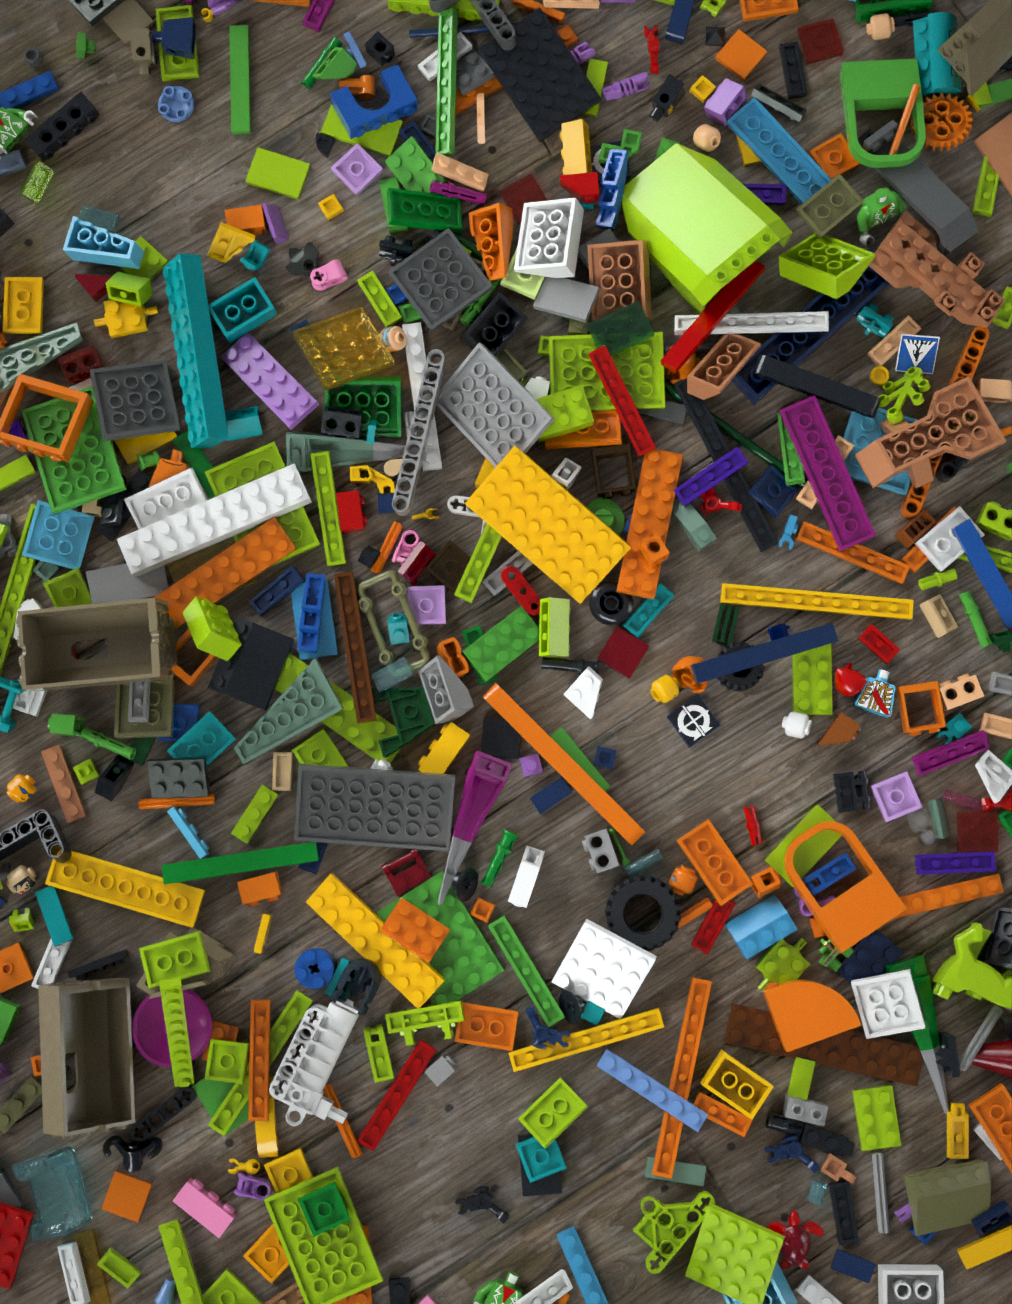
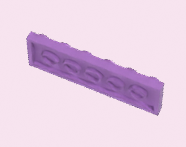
M248 332L220 356L290 430L319 405Z

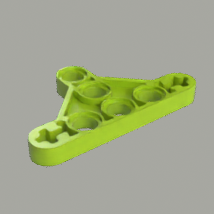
M708 1191L700 1192L692 1202L661 1204L652 1196H646L642 1199L640 1204L641 1210L651 1220L654 1249L645 1260L647 1270L650 1273H660L701 1224L708 1205L704 1204L701 1209L704 1211L702 1214L694 1206L697 1204L700 1207L703 1203L701 1199L708 1197L709 1202L715 1205V1200L711 1193ZM647 1201H653L655 1208L652 1211H646L644 1204ZM692 1211L698 1214V1219L695 1222H690L687 1219L688 1214ZM662 1214L670 1216L668 1224H661L659 1222ZM678 1227H683L686 1230L685 1235L681 1238L676 1237L674 1234ZM671 1243L673 1250L670 1253H664L662 1251L663 1244ZM659 1251V1253H660L661 1256H662V1257L658 1260L659 1266H658V1267L653 1266V1267L651 1268V1262H650V1261H651V1260L656 1261V1260L658 1259L659 1255L657 1254V1252Z

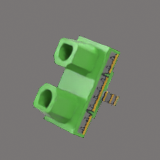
M821 939L819 942L823 946L819 952L822 955L825 952L826 954L819 960V963L836 972L842 965L835 958L839 953L834 945L831 946L832 943L829 939L827 942ZM850 947L841 954L848 958L854 950Z

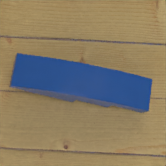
M610 149L600 181L603 188L598 202L600 212L596 222V226L600 229L610 228L615 230L625 187L628 162L627 150Z
M306 574L301 605L302 613L299 625L298 652L317 654L326 575Z

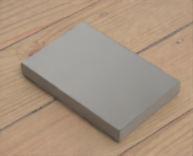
M545 277L533 307L536 310L587 323L600 289L597 286L566 278Z

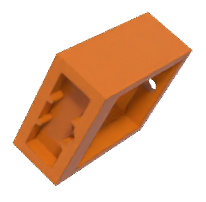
M189 628L176 642L177 652L192 636ZM210 654L192 676L178 664L173 666L171 671L173 670L189 686L194 687L218 657Z
M938 681L896 688L903 734L909 733L910 736L921 735V731L928 730L929 733L941 732L940 728L946 727ZM930 691L936 724L910 727L904 695Z

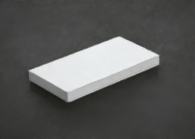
M193 467L124 499L138 529L208 500Z

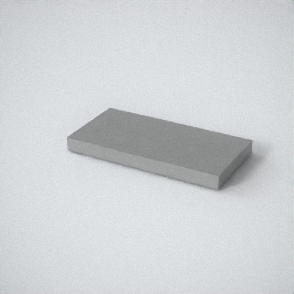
M127 563L86 571L92 604L153 598L169 588L164 566L138 577L131 574Z

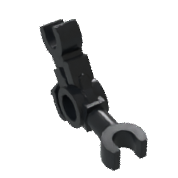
M489 1186L477 1187L474 1193L479 1192V1194L467 1196L468 1200L459 1198L455 1201V1204L462 1203L464 1205V1209L458 1211L459 1215L465 1214L468 1209H470V1212L489 1209L503 1224L510 1216L506 1211L494 1204L493 1197L488 1192Z

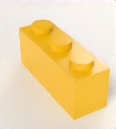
M583 119L562 123L560 139L563 142L561 155L565 165L563 167V175L591 173L592 163L588 124Z
M452 722L449 725L446 723L440 731L442 735L439 740L435 739L430 745L429 749L431 751L428 756L423 755L420 759L418 770L424 773L445 774L471 735Z

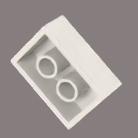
M878 1264L879 1304H944L943 1270L938 1265Z

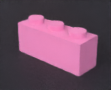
M190 1178L173 1199V1202L220 1238L237 1215L234 1212L235 1209L231 1205L224 1204L218 1200L219 1196L216 1193L208 1192L203 1188L202 1182Z

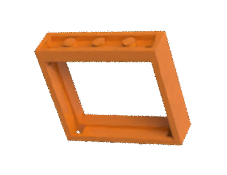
M19 374L0 418V444L6 447H10V445L15 446L16 449L22 452L32 451L34 455L42 458L45 455L55 462H61L62 460L69 463L94 400L88 393ZM27 389L77 403L59 449L8 434Z

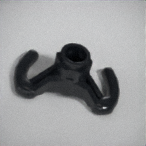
M115 1135L105 1141L103 1153L106 1157H109L111 1155L110 1147L114 1145L123 1156L125 1169L129 1172H135L141 1169L143 1157L147 1153L148 1158L153 1159L161 1152L163 1142L162 1139L153 1137L144 1143H139L138 1141L125 1142L120 1136Z

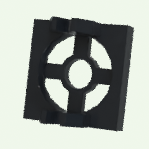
M939 1032L940 1049L935 1052V1055L941 1056L942 1059L936 1060V1063L943 1066V1071L947 1075L960 1077L956 1037L947 1032Z

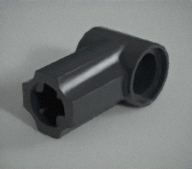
M952 454L937 469L936 478L942 483L949 482L969 459ZM943 469H947L950 472V476L945 475Z

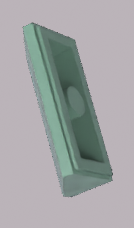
M942 798L929 800L928 805L935 838L943 839L949 837L950 832Z

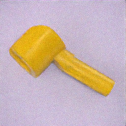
M429 508L422 514L412 515V520L421 518L438 519L440 516H433V511L438 510V508Z

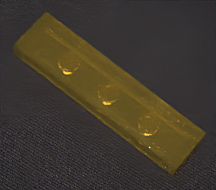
M90 1229L75 1233L73 1237L78 1245L91 1300L89 1304H112L104 1270L97 1265L101 1256L95 1230Z

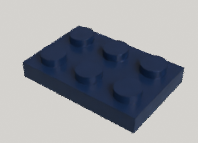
M875 930L853 947L854 952L840 962L842 965L836 972L851 985L852 980L885 974L887 972L885 966L895 963L903 952L880 931Z

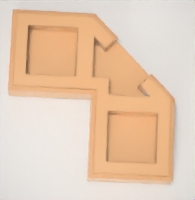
M484 93L477 94V137L479 144H485Z

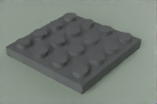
M449 228L388 271L390 277L431 332L493 289L491 283Z
M166 360L90 369L103 441L180 431Z

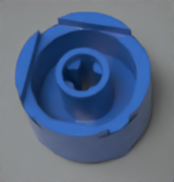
M312 948L303 952L295 963L296 978L303 986L310 989H318L328 984L336 971L333 955L324 948ZM317 963L320 971L313 972L311 966Z

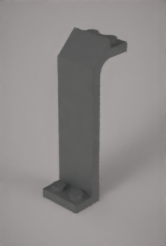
M894 120L887 123L864 140L863 149L874 155H888L898 124ZM901 142L897 154H904L910 150ZM919 158L902 167L874 168L936 230L940 237L938 251L941 254H951L958 246L967 242L979 231L969 207Z

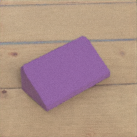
M263 203L262 207L274 242L279 244L288 241L289 237L278 206Z

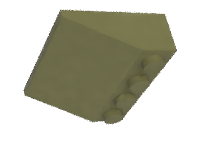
M975 1158L904 1175L916 1236L972 1223L971 1220L990 1209L991 1179L986 1161Z

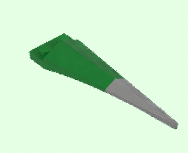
M917 955L886 965L885 967L887 973L908 969L911 971L926 1025L924 1029L913 1030L912 1033L923 1056L944 1113L947 1114L949 1106L943 1066L936 1063V1060L942 1059V1057L935 1055V1052L940 1049L931 980L930 975L927 973L924 957Z

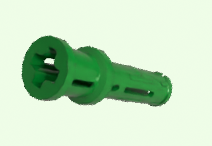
M506 829L502 831L504 834L499 844L495 846L497 850L481 881L482 884L490 888L493 887L507 855L512 853L511 848L515 840L519 838L518 835Z

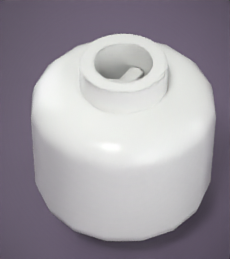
M792 711L788 717L784 716L782 728H785L786 735L802 739L805 735H809L812 720H809L807 714Z

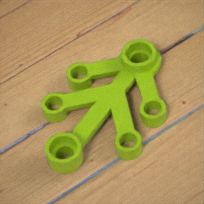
M911 367L901 379L894 383L888 381L883 385L885 393L890 395L882 394L878 396L881 398L879 407H885L889 402L898 398L894 407L887 411L886 417L890 424H898L904 419L901 409L907 396L911 398L914 405H920L924 402L922 393H917L912 388L913 384H917L919 390L925 392L931 387L927 379H922L923 371L921 368Z

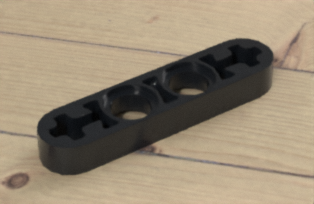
M192 1086L182 1087L135 1124L131 1129L132 1139L138 1142L144 1141L191 1104L197 1096ZM184 1090L186 1092L190 1091L192 1093L190 1095L191 1100L186 1098L180 1103L178 1099L185 1094ZM168 1102L176 1104L177 1110L174 1113L167 1110ZM157 1114L161 1117L159 1125H154L151 1122L152 1115ZM145 1125L150 1127L143 1132L144 1137L142 1135L137 1136V1127L139 1129H142Z

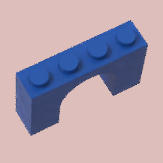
M398 64L381 71V83L390 97L389 102L381 109L367 110L359 106L348 86L330 93L331 104L350 139L361 137L366 132L377 130L382 125L389 122L393 123L399 118L412 115L417 111V98Z

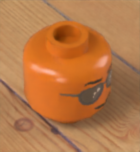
M684 865L676 867L669 880V884L673 887L672 891L682 896L684 893H692L698 880L695 874L696 871Z

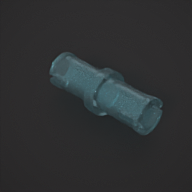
M657 848L643 857L641 855L638 857V860L624 868L628 876L632 877L644 869L648 870L649 866L664 858Z

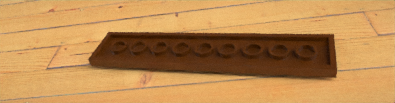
M731 1003L724 1043L794 1059L799 1057L815 1061L816 1064L918 1086L923 1061L918 1045L884 1037L866 1039L865 1033L848 1030L786 1052L783 1049L770 1011Z

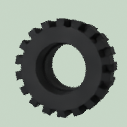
M747 642L731 643L723 648L717 657L753 647V645L750 646ZM762 664L750 668L749 674L743 678H737L729 674L719 677L717 680L719 679L720 684L726 686L728 690H734L735 692L746 691L759 682L763 676L765 666Z

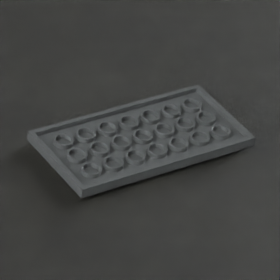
M299 764L294 841L450 851L455 775Z

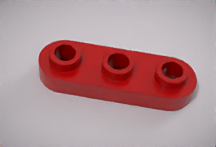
M504 567L500 573L502 582L529 615H538L540 613L539 596L516 567ZM510 572L514 573L513 579L508 578ZM522 587L525 588L524 594H520L519 592L520 588ZM535 602L537 607L531 609V604Z

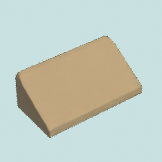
M941 594L920 604V608L937 638L958 628Z

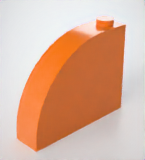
M790 980L777 984V981L767 984L766 988L762 989L783 1049L786 1052L861 1026L860 1020L850 1003L838 992L821 983L811 980Z

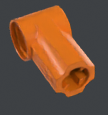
M363 75L360 79L340 78L339 89L348 86L352 96H359L364 100H372L376 97V78L374 76Z

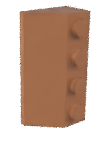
M724 334L687 376V393L703 400L721 393L761 347V343L738 334Z

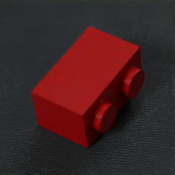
M359 490L336 493L341 532L345 534L365 531V525H368L367 515L363 514L362 507L365 506L364 495H360Z

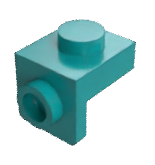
M254 240L246 256L241 257L240 261L244 263V267L248 270L262 269L271 249L261 242Z
M394 613L388 616L390 643L410 642L406 614Z

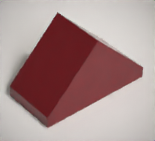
M75 274L77 281L95 302L108 293L106 282L112 276Z

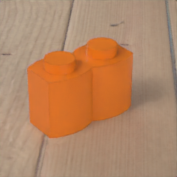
M454 637L441 641L436 649L437 655L442 657L458 678L464 677L469 672V667L466 659L461 655L459 642Z

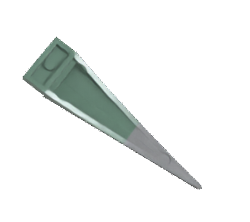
M312 432L286 433L287 466L295 463L300 472L313 471L310 453L330 451L332 467L403 458L406 445L377 441L374 444H369L363 439H346L341 436L331 437ZM414 447L411 449L410 453L417 454L420 449L418 447Z

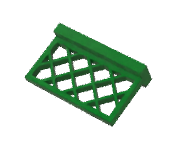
M856 0L854 2L856 23L870 21L871 16L887 13L891 17L892 15L906 14L908 11H913V13L925 10L930 11L933 0H887L883 2L868 0V4L862 5L859 4V0Z

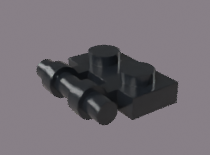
M866 770L858 771L859 779H854V772L833 774L838 813L858 811L859 802H862L863 810L871 809L870 801L872 799L868 791L869 778L866 776ZM855 785H860V797L856 795Z

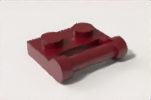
M420 541L412 549L408 558L402 562L397 572L408 583L415 586L416 580L436 554L425 543Z
M410 849V852L389 864L381 865L397 896L432 877L417 849ZM415 858L417 864L395 876L393 875L392 870Z

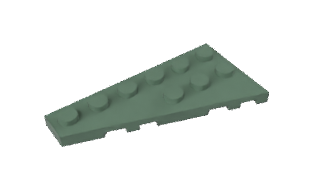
M74 323L1 348L0 393L15 385L19 374L29 376L82 342L83 339L79 325Z
M317 658L313 659L310 665L234 747L242 764H246L344 709Z

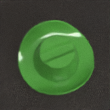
M601 498L590 502L586 506L615 533L620 535L624 528V515L621 508L614 501Z

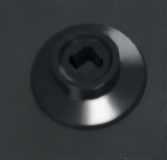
M467 868L463 872L457 873L453 878L452 888L461 902L468 901L474 895L478 885V874L474 868Z
M563 990L560 993L559 1006L565 1016V1020L572 1025L577 1024L585 1010L583 999L568 990Z

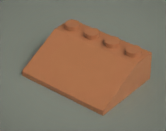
M1011 113L975 139L974 144L983 156L988 157L989 165L995 174L998 173L1000 181L1012 197Z
M635 240L587 245L590 285L597 286L600 289L591 311L592 322L652 318L648 241Z

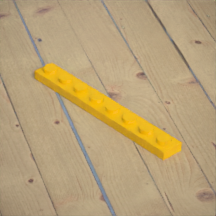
M654 1008L570 1033V1037H562V1041L569 1043V1047H562L557 1042L556 1045L543 1043L548 1046L546 1049H538L530 1045L510 1051L508 1054L513 1071L516 1072L664 1028L659 1008Z

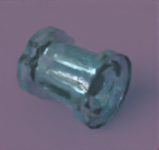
M811 1179V1190L805 1199L814 1204L823 1205L822 1198L825 1189H828V1185Z

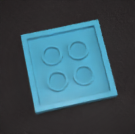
M38 500L22 556L71 570L80 568L95 516L70 509L54 515L51 512L49 503Z

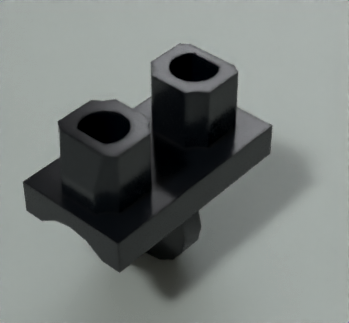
M389 235L384 240H380L379 256L391 260V266L395 267L396 262H402L413 254L412 240L405 239L402 241V244L396 243V238Z

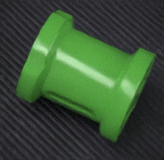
M156 450L144 455L137 454V461L141 471L147 467L157 466L160 458Z

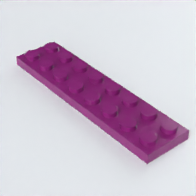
M814 395L779 410L839 552L875 537L876 534L816 396Z

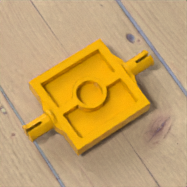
M108 300L104 301L105 317L94 319L95 327L107 325L112 339L148 331V315L158 314L157 306L145 308L144 305L136 306Z

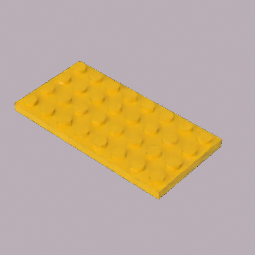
M516 445L464 503L579 604L584 601L631 549V546Z

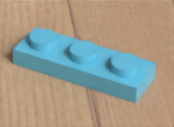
M172 807L168 810V814L198 857L204 859L210 855L208 852L209 846L203 839L200 840L196 835L198 834L197 829L193 824L189 825L186 820L187 815L183 809Z

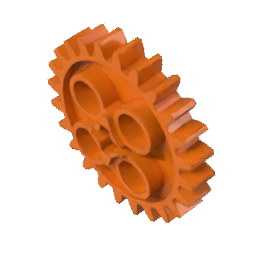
M941 93L939 98L935 94H933L932 99L925 98V103L923 102L925 122H931V124L925 123V149L932 146V151H935L936 147H939L940 152H942L943 147H946L950 151L951 145L957 148L958 142L963 144L964 139L968 138L969 132L972 129L973 118H971L972 112L968 111L969 105L963 106L964 100L957 102L958 96L951 99L950 93L947 97H944L943 93ZM911 116V133H914L913 117Z

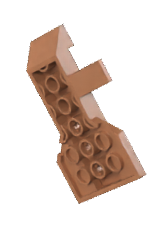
M906 211L898 218L876 250L875 258L869 264L870 268L895 288L907 286L920 288L934 300L937 307L948 316H954L962 324L988 327L1005 302V299L992 288L986 291L973 280L985 264L983 261L970 252L956 266L938 251L934 234Z
M968 376L936 391L933 394L926 417L911 424L904 419L895 425L890 424L888 419L881 422L880 426L885 436L873 441L855 454V457L872 488L886 483L892 477L907 471L908 476L917 489L934 480L929 460L946 452L971 460L1004 445L1006 439ZM949 425H950L951 427L954 426L955 429L952 430V429H950L948 426H949ZM932 433H933L934 435L937 434L938 437L935 438V437H933L931 434H932Z

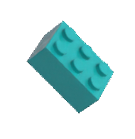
M255 277L208 305L211 315L229 343L234 342L247 332L252 331L278 315Z

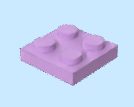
M357 143L331 167V171L358 196L383 172V168Z
M444 585L408 587L407 599L418 625L446 624Z
M907 771L870 786L885 822L922 808Z

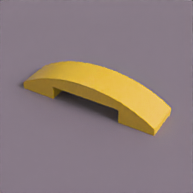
M270 1076V1085L274 1076ZM270 1093L269 1121H255L259 1158L279 1157L275 1098Z

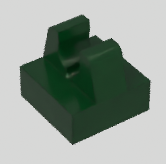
M1006 630L989 635L993 644L998 646L999 651L1002 650L1003 653L1011 651L1012 632Z

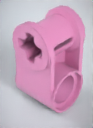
M339 259L314 269L310 274L312 286L317 291H323L331 286L340 284L348 278Z
M408 530L403 533L393 555V563L399 562L402 564L406 560L405 558H408L411 554L412 549L420 542V538L415 531ZM409 535H414L416 537L415 543L407 544L406 538Z

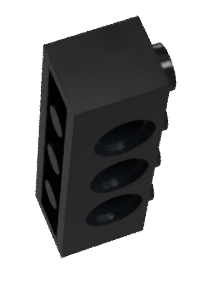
M79 92L24 138V140L44 162L52 158L57 150L65 147L70 139L79 135L88 124L94 123L99 113L86 96ZM77 114H81L79 118L74 119ZM67 126L66 129L60 131L61 127ZM48 138H52L50 142L46 143Z

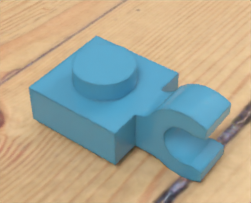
M790 514L787 518L778 547H781L783 542H788V550L790 551L793 548L794 543L791 535L792 533L796 534L799 523L796 522L797 516Z

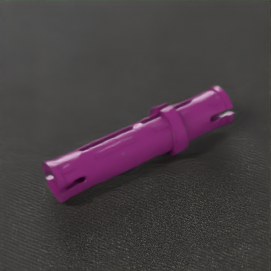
M435 180L431 181L430 192L445 195L446 198L454 197L481 205L485 204L486 193L454 186L450 182L446 184Z

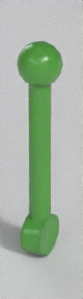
M610 828L609 834L612 835L623 859L622 864L628 866L630 860L626 858L616 836V830Z

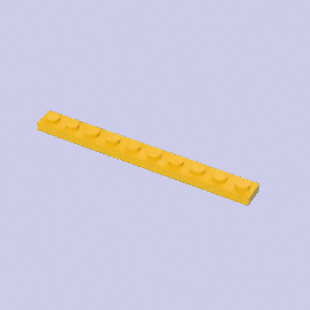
M726 583L721 584L720 603L907 620L913 618L914 600Z

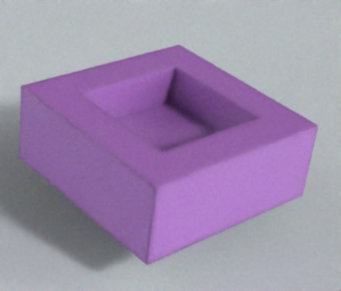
M539 754L520 758L524 777L543 773Z

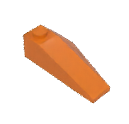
M497 203L469 212L470 232L477 242L476 247L482 255V263L489 281L492 282L506 278L513 234L512 208Z

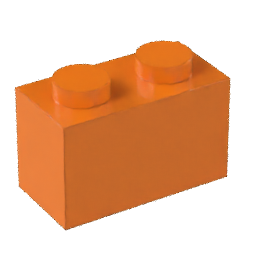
M262 205L225 210L226 224L255 236L267 233L265 213Z
M278 872L237 882L242 905L248 904L249 907L259 905V900L267 899V902L278 900V895L283 894Z

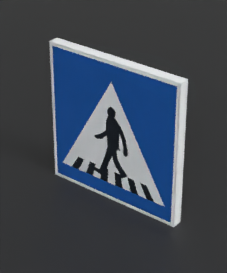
M901 334L895 371L906 372L911 367H919L924 374H933L940 337Z

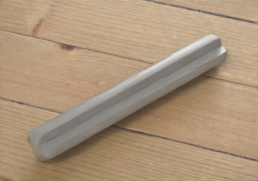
M994 1005L961 1056L959 1060V1069L965 1072L1003 1013V1009L998 1005Z
M881 1152L872 1153L877 1224L879 1233L886 1234L890 1232L884 1156Z

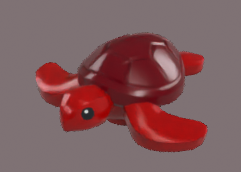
M793 1210L788 1217V1227L779 1221H775L766 1228L785 1236L780 1251L784 1256V1259L781 1261L782 1269L790 1268L791 1265H800L801 1268L808 1269L809 1264L805 1258L811 1245L809 1234L813 1233L823 1236V1229L813 1221H807L800 1226V1216L797 1211Z

